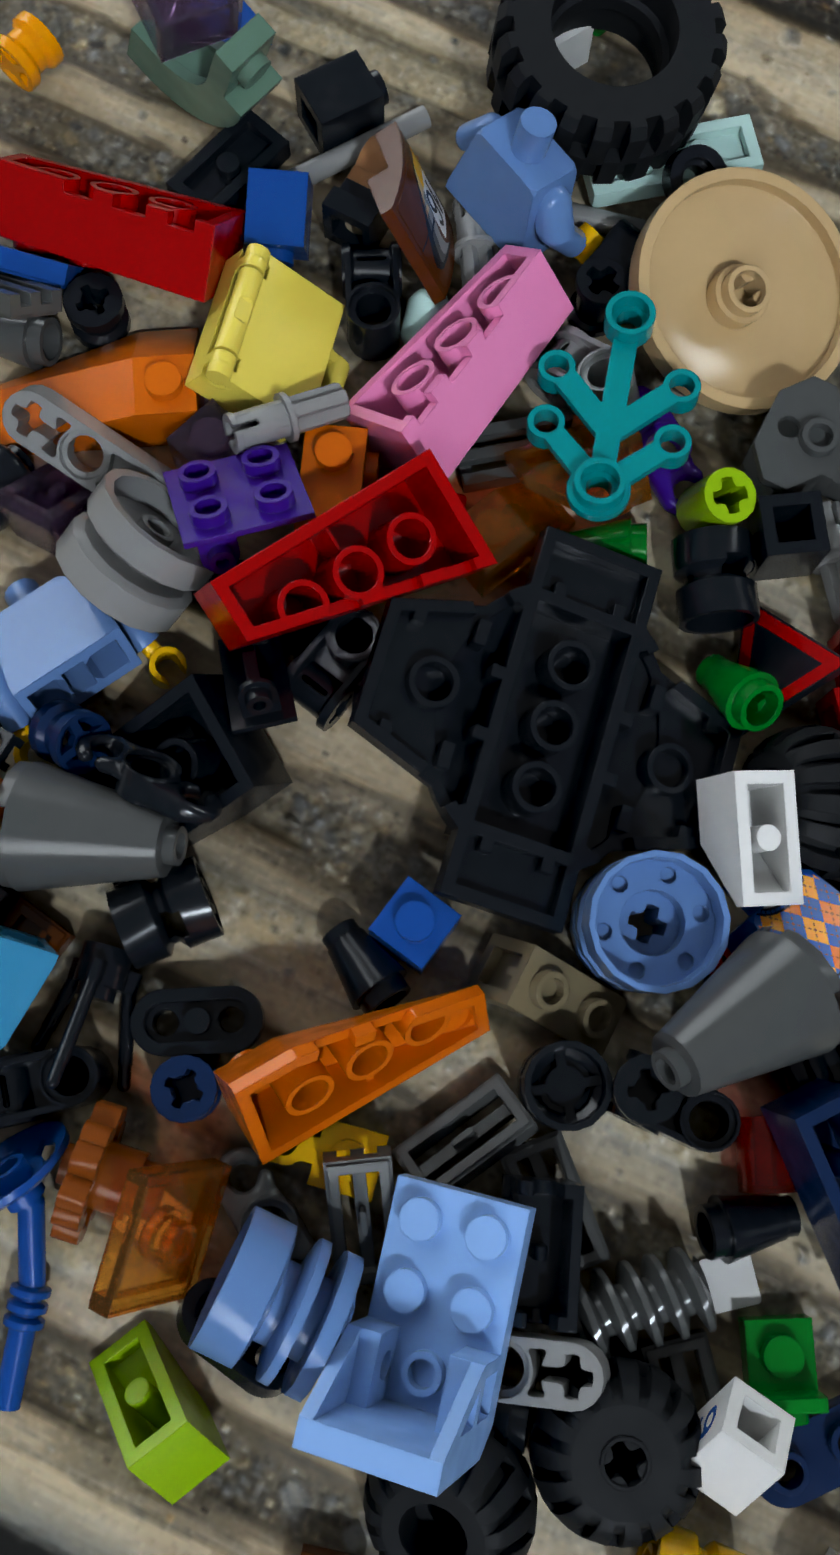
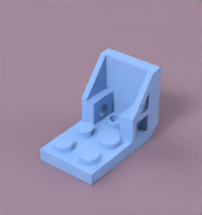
M407 1173L398 1175L368 1316L348 1323L299 1414L292 1448L438 1497L473 1467L481 1458L494 1422L536 1208Z

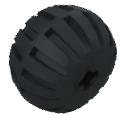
M817 724L786 728L766 738L756 746L753 753L745 761L742 770H794L801 869H811L825 881L833 880L840 877V730Z
M610 1356V1359H607L611 1374L610 1381H607L604 1392L594 1405L584 1411L575 1412L537 1408L529 1439V1456L533 1477L543 1501L569 1530L582 1538L604 1546L619 1548L636 1547L652 1540L657 1541L673 1531V1527L681 1519L686 1518L695 1504L699 1493L697 1488L702 1487L701 1467L692 1466L691 1458L697 1456L696 1453L701 1436V1421L694 1405L683 1389L665 1372L651 1364L631 1357ZM580 1364L560 1376L570 1379L568 1395L573 1398H578L580 1388L587 1382L593 1384L592 1372L581 1369ZM623 1441L629 1450H633L629 1454L631 1464L626 1468L618 1469L613 1462L610 1463L613 1460V1452L610 1447L617 1442Z
M491 1428L480 1460L438 1497L367 1474L363 1507L367 1530L375 1550H379V1555H527L535 1535L538 1498L536 1495V1484L526 1457L522 1455V1452L509 1438L502 1445L494 1438L496 1430Z

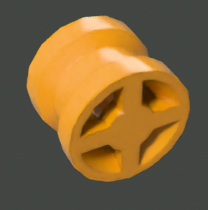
M25 10L19 12L13 18L12 30L7 35L0 34V68L17 86L27 92L33 91L40 84L41 73L46 68L54 69L64 59L62 48L51 31L37 17Z

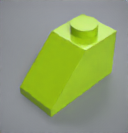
M145 1319L89 1362L127 1469L172 1505L230 1459L208 1406L153 1326Z

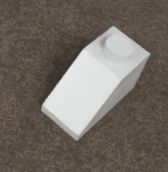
M794 770L731 771L696 780L700 845L736 907L803 905Z

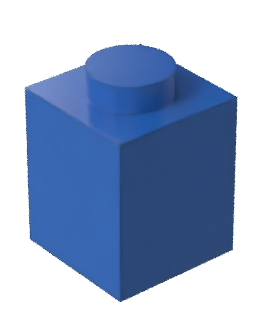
M248 167L244 244L246 248L251 243L261 244L269 249L273 257L289 268L294 266V260L309 261L313 185L309 172Z
M408 876L370 925L368 931L369 935L377 943L421 975L457 927L462 915Z

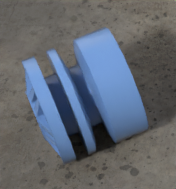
M651 850L608 864L587 879L573 902L569 929L576 955L589 973L596 979L615 990L647 994H668L695 986L715 970L728 947L731 916L724 891L707 868L681 853ZM645 911L644 922L653 926L652 934L639 936L636 940L637 928L628 924L629 916Z
M255 1206L244 1222L217 1275L187 1347L232 1369L247 1351L252 1341L261 1344L263 1347L258 1360L255 1380L268 1387L277 1376L285 1360L289 1358L281 1393L301 1403L324 1370L348 1323H351L356 1307V1294L364 1270V1258L350 1251H344L326 1277L324 1275L332 1253L333 1243L323 1238L319 1239L304 1257L301 1264L291 1260L298 1226Z

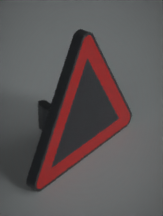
M761 606L759 621L752 626L741 629L737 663L769 673L776 678L779 689L784 697L782 711L840 675V654ZM743 730L742 736L748 733L749 730Z

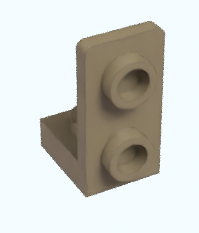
M494 932L467 987L478 985L485 993L486 1002L516 1012L566 1041H579L592 1047L600 1056L603 1055L626 1007L625 998L538 945Z

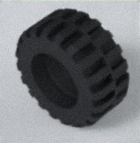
M501 0L489 46V59L486 68L487 87L493 93L491 99L493 110L500 116H504L518 107L526 109L536 106L551 112L557 122L553 139L574 161L577 169L575 181H578L580 174L593 176V184H612L615 176L618 174H622L624 181H632L644 177L649 166L652 169H660L677 152L678 148L685 147L722 76L720 70L726 60L728 43L725 35L722 34L726 26L723 9L719 2L711 3L712 0ZM591 26V29H601L615 33L638 49L650 68L652 78L629 86H612L598 83L577 72L564 59L554 39L569 30Z

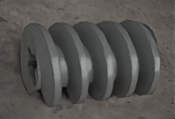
M670 1247L667 1252L665 1269L655 1254H644L641 1259L640 1277L628 1261H618L615 1267V1284L610 1281L602 1268H592L589 1275V1291H586L579 1282L577 1333H573V1336L592 1341L604 1352L606 1358L610 1359L611 1338L618 1336L629 1354L637 1353L638 1330L645 1329L656 1347L664 1346V1323L667 1322L673 1324L683 1340L689 1339L690 1317L693 1315L699 1316L710 1333L717 1331L714 1304L706 1277L696 1257L693 1256L691 1261L681 1247Z

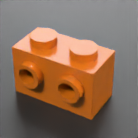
M325 425L305 432L300 477L316 517L378 480L380 453L369 452L368 428ZM312 519L296 522L294 524V530L298 529L299 527L311 521Z

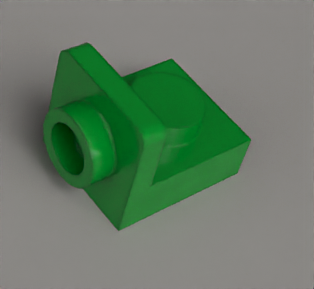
M806 1314L738 1316L743 1382L796 1418L794 1427L809 1424V1414L829 1413L828 1397L818 1390L812 1318Z

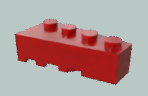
M23 153L0 157V236L13 240V247L15 249L34 254H48L50 252L68 258L75 265L102 269L203 303L214 298L226 260L243 249L245 210Z
M429 448L213 579L193 595L228 650L232 651L387 602L392 597H403L469 576L498 562Z

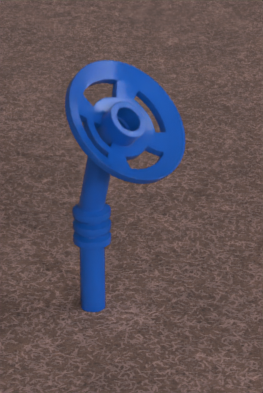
M48 1121L31 1126L0 1143V1211L7 1208L10 1213H17L18 1281L12 1282L9 1291L14 1297L7 1299L6 1309L11 1312L4 1314L3 1324L8 1327V1333L0 1366V1411L13 1412L20 1409L36 1331L42 1330L45 1325V1319L40 1315L47 1313L49 1305L44 1300L50 1298L52 1292L51 1287L46 1285L45 1198L42 1195L45 1191V1185L42 1181L56 1166L69 1143L70 1134L63 1123L58 1121ZM55 1146V1151L45 1161L41 1156L44 1147Z

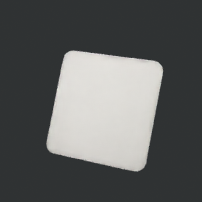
M750 1255L731 1264H726L721 1259L708 1260L706 1258L699 1261L708 1283L715 1314L757 1305L761 1302V1295Z

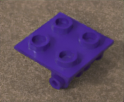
M287 443L275 446L258 445L247 449L242 454L212 461L194 460L182 465L178 469L162 472L184 550L197 547L203 566L216 574H223L237 564L240 558L237 537L316 518L315 511Z

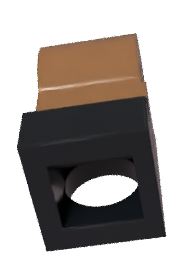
M375 135L370 137L363 146L354 167L340 188L334 185L322 202L324 237L339 245L341 243H350L353 249L378 248L389 229L380 215L367 182L368 179L388 168ZM345 222L362 230V235L349 231Z

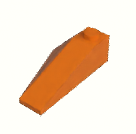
M199 328L138 332L58 362L51 367L48 366L0 384V443L6 447L15 445L27 455H35L8 435L2 420V410L6 400L10 395L30 385H44L53 389L138 447L206 443L204 397L185 386L200 340ZM37 403L24 408L30 413L28 424L35 429L42 424H46L39 418L42 408ZM68 422L55 429L60 434L53 440L54 444L57 445L59 438L65 431L70 429L71 425ZM80 435L75 439L74 452L102 450L100 444L94 438Z
M473 985L273 1037L254 1049H247L238 1053L229 1063L213 1071L227 1107L262 1165H265L490 1031L485 993L478 985Z

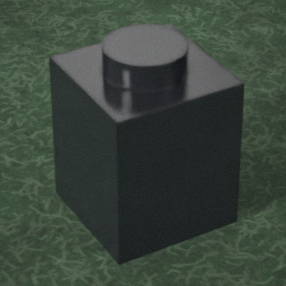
M357 50L294 78L298 117L320 154L385 123L384 106L389 103L386 85L376 69L369 71Z
M821 491L758 496L753 512L741 523V527L747 528L752 536L755 567L749 573V578L754 581L810 576L831 550Z

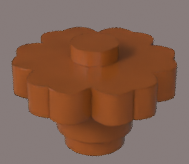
M104 1099L98 1100L93 1108L90 1119L85 1121L76 1144L70 1142L67 1146L55 1183L61 1184L50 1221L53 1224L50 1237L78 1245L83 1240L90 1220H93L96 1211L128 1221L130 1215L147 1219L158 1192L165 1165L151 1161L150 1152L121 1143L126 1126L125 1118L128 1107Z

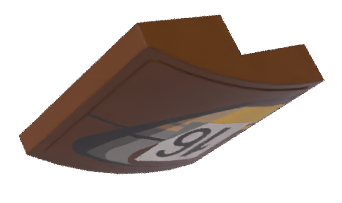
M395 121L375 134L388 168L368 179L367 182L381 217L436 305L446 299L454 270L455 251L452 225L444 206Z

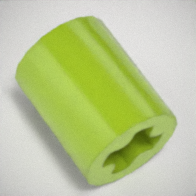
M724 467L714 471L686 488L679 496L676 504V516L680 526L687 532L705 526L735 525L747 519L753 512L757 501L756 489L752 480L741 470Z

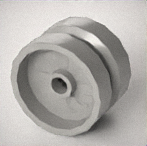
M115 468L105 474L87 499V512H82L76 516L56 542L55 557L66 578L83 597L103 613L128 627L149 633L167 632L192 602V591L200 590L214 574L213 571L203 566L197 547L184 550L167 487L154 478L134 470Z

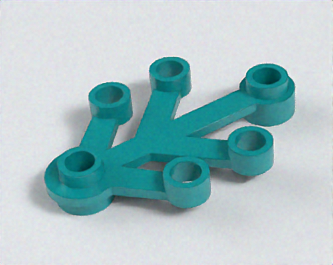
M638 291L620 292L613 296L606 306L603 328L606 337L612 342V349L602 402L577 373L575 360L568 352L559 349L550 350L541 356L538 363L537 381L539 386L547 393L560 394L595 438L592 457H589L565 429V416L556 406L542 404L533 408L527 418L526 435L533 446L540 449H549L570 476L566 486L568 504L577 515L590 521L602 522L620 515L629 503L631 485L660 467L664 469L681 467L687 461L692 446L691 435L684 427L668 424L657 430L652 443L617 462L620 442L669 411L676 414H684L691 411L696 406L701 391V381L694 372L687 369H676L667 374L662 385L627 406L637 347L645 344L650 339L656 318V308L653 301L647 295ZM624 323H630L636 326L637 328L627 329L621 327L620 325ZM552 367H560L567 373L561 377H554L546 371ZM682 386L687 388L691 394L680 397L675 395L670 389ZM542 421H548L553 423L556 429L551 432H542L535 425ZM666 441H673L679 444L682 450L670 453L665 451L661 444ZM593 487H601L608 492L609 496L596 498L589 495L587 491Z

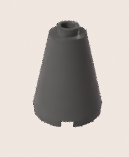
M19 761L6 773L0 785V807H5L0 830V885L2 887L25 892L164 878L168 876L173 866H180L185 858L188 834L184 826H180L179 822L150 808L140 807L124 800L113 788L40 761Z
M763 926L745 938L653 1037L651 1065L660 1082L671 1091H678L688 1097H696L833 1050L840 1044V1010L834 995L840 991V979L820 950L802 935L787 929L781 934L770 932L772 926Z

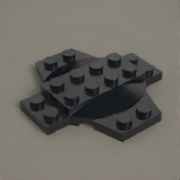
M548 525L539 533L524 586L509 591L487 606L474 605L473 601L393 597L386 603L347 726L428 787L432 801L446 824L444 833L450 835L432 894L552 934H559L563 932L579 870L602 861L601 859L611 851H704L700 845L696 780L733 770L743 730L733 728L717 708L683 681L675 684L661 673L658 662L653 654L659 648L647 630V625L662 570Z

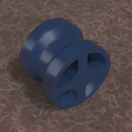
M60 699L44 704L34 714L29 725L28 739L31 749L38 757L56 764L67 772L82 775L97 769L94 765L97 757L108 755L93 751V759L82 762L78 759L75 752L77 742L86 735L98 733L112 735L109 723L103 716L83 709L81 706L66 699ZM68 730L66 734L68 742L65 745H63V737L65 735V732Z
M192 1055L174 1056L163 1062L153 1074L150 1085L151 1100L158 1113L169 1121L178 1123L202 1120L212 1114L222 1098V1092L213 1071L217 1070L215 1065L205 1058ZM175 1088L177 1089V1094H178V1096H179V1098H180L179 1101H178V1103H177L178 1097H177V1095H176Z

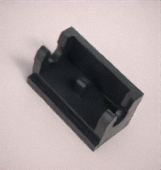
M502 1175L501 1199L536 1208L513 1327L526 1329L527 1323H539L548 1325L550 1329L556 1332L577 1333L585 1187L582 1184L567 1178Z

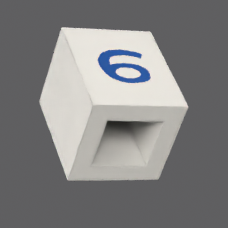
M735 1376L697 1412L701 1421V1436L696 1453L697 1456L691 1458V1464L695 1467H701L702 1487L697 1489L734 1516H737L785 1475L796 1418Z

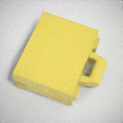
M258 243L249 244L245 253L242 249L225 262L185 386L232 413L273 401L274 394L282 391L288 396H292L332 383H339L344 390L350 367L348 362L333 350V344L345 305L273 257L265 246ZM283 438V439L276 440V441H278L279 443H282V442L286 441V439Z

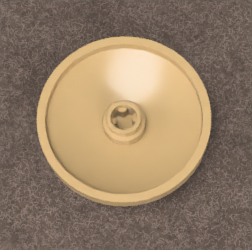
M749 167L720 168L705 172L681 185L650 215L635 243L629 269L628 289L629 291H638L647 295L655 305L656 318L650 339L643 344V347L652 363L664 378L668 373L676 369H687L694 372L701 381V391L697 403L715 411L735 415L767 413L780 390L813 376L824 381L828 379L840 362V233L825 210L808 193L791 181L764 170ZM675 387L685 396L691 394L690 391L685 387Z

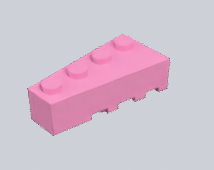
M505 245L349 400L350 416L346 420L351 427L368 428L369 451L380 453V465L395 470L429 448L447 478L451 476L574 309L541 249Z

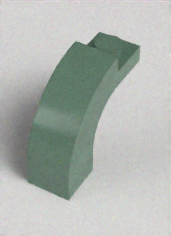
M162 0L131 28L127 55L171 100L194 117L210 125L221 128L234 126L277 87L283 79L271 66V61L267 57L276 32L259 13L249 20L226 43L212 34L181 0Z

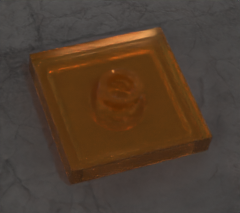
M206 1158L129 1169L89 1300L88 1309L109 1319L184 1299L190 1288L199 1280L232 1166L216 1158Z

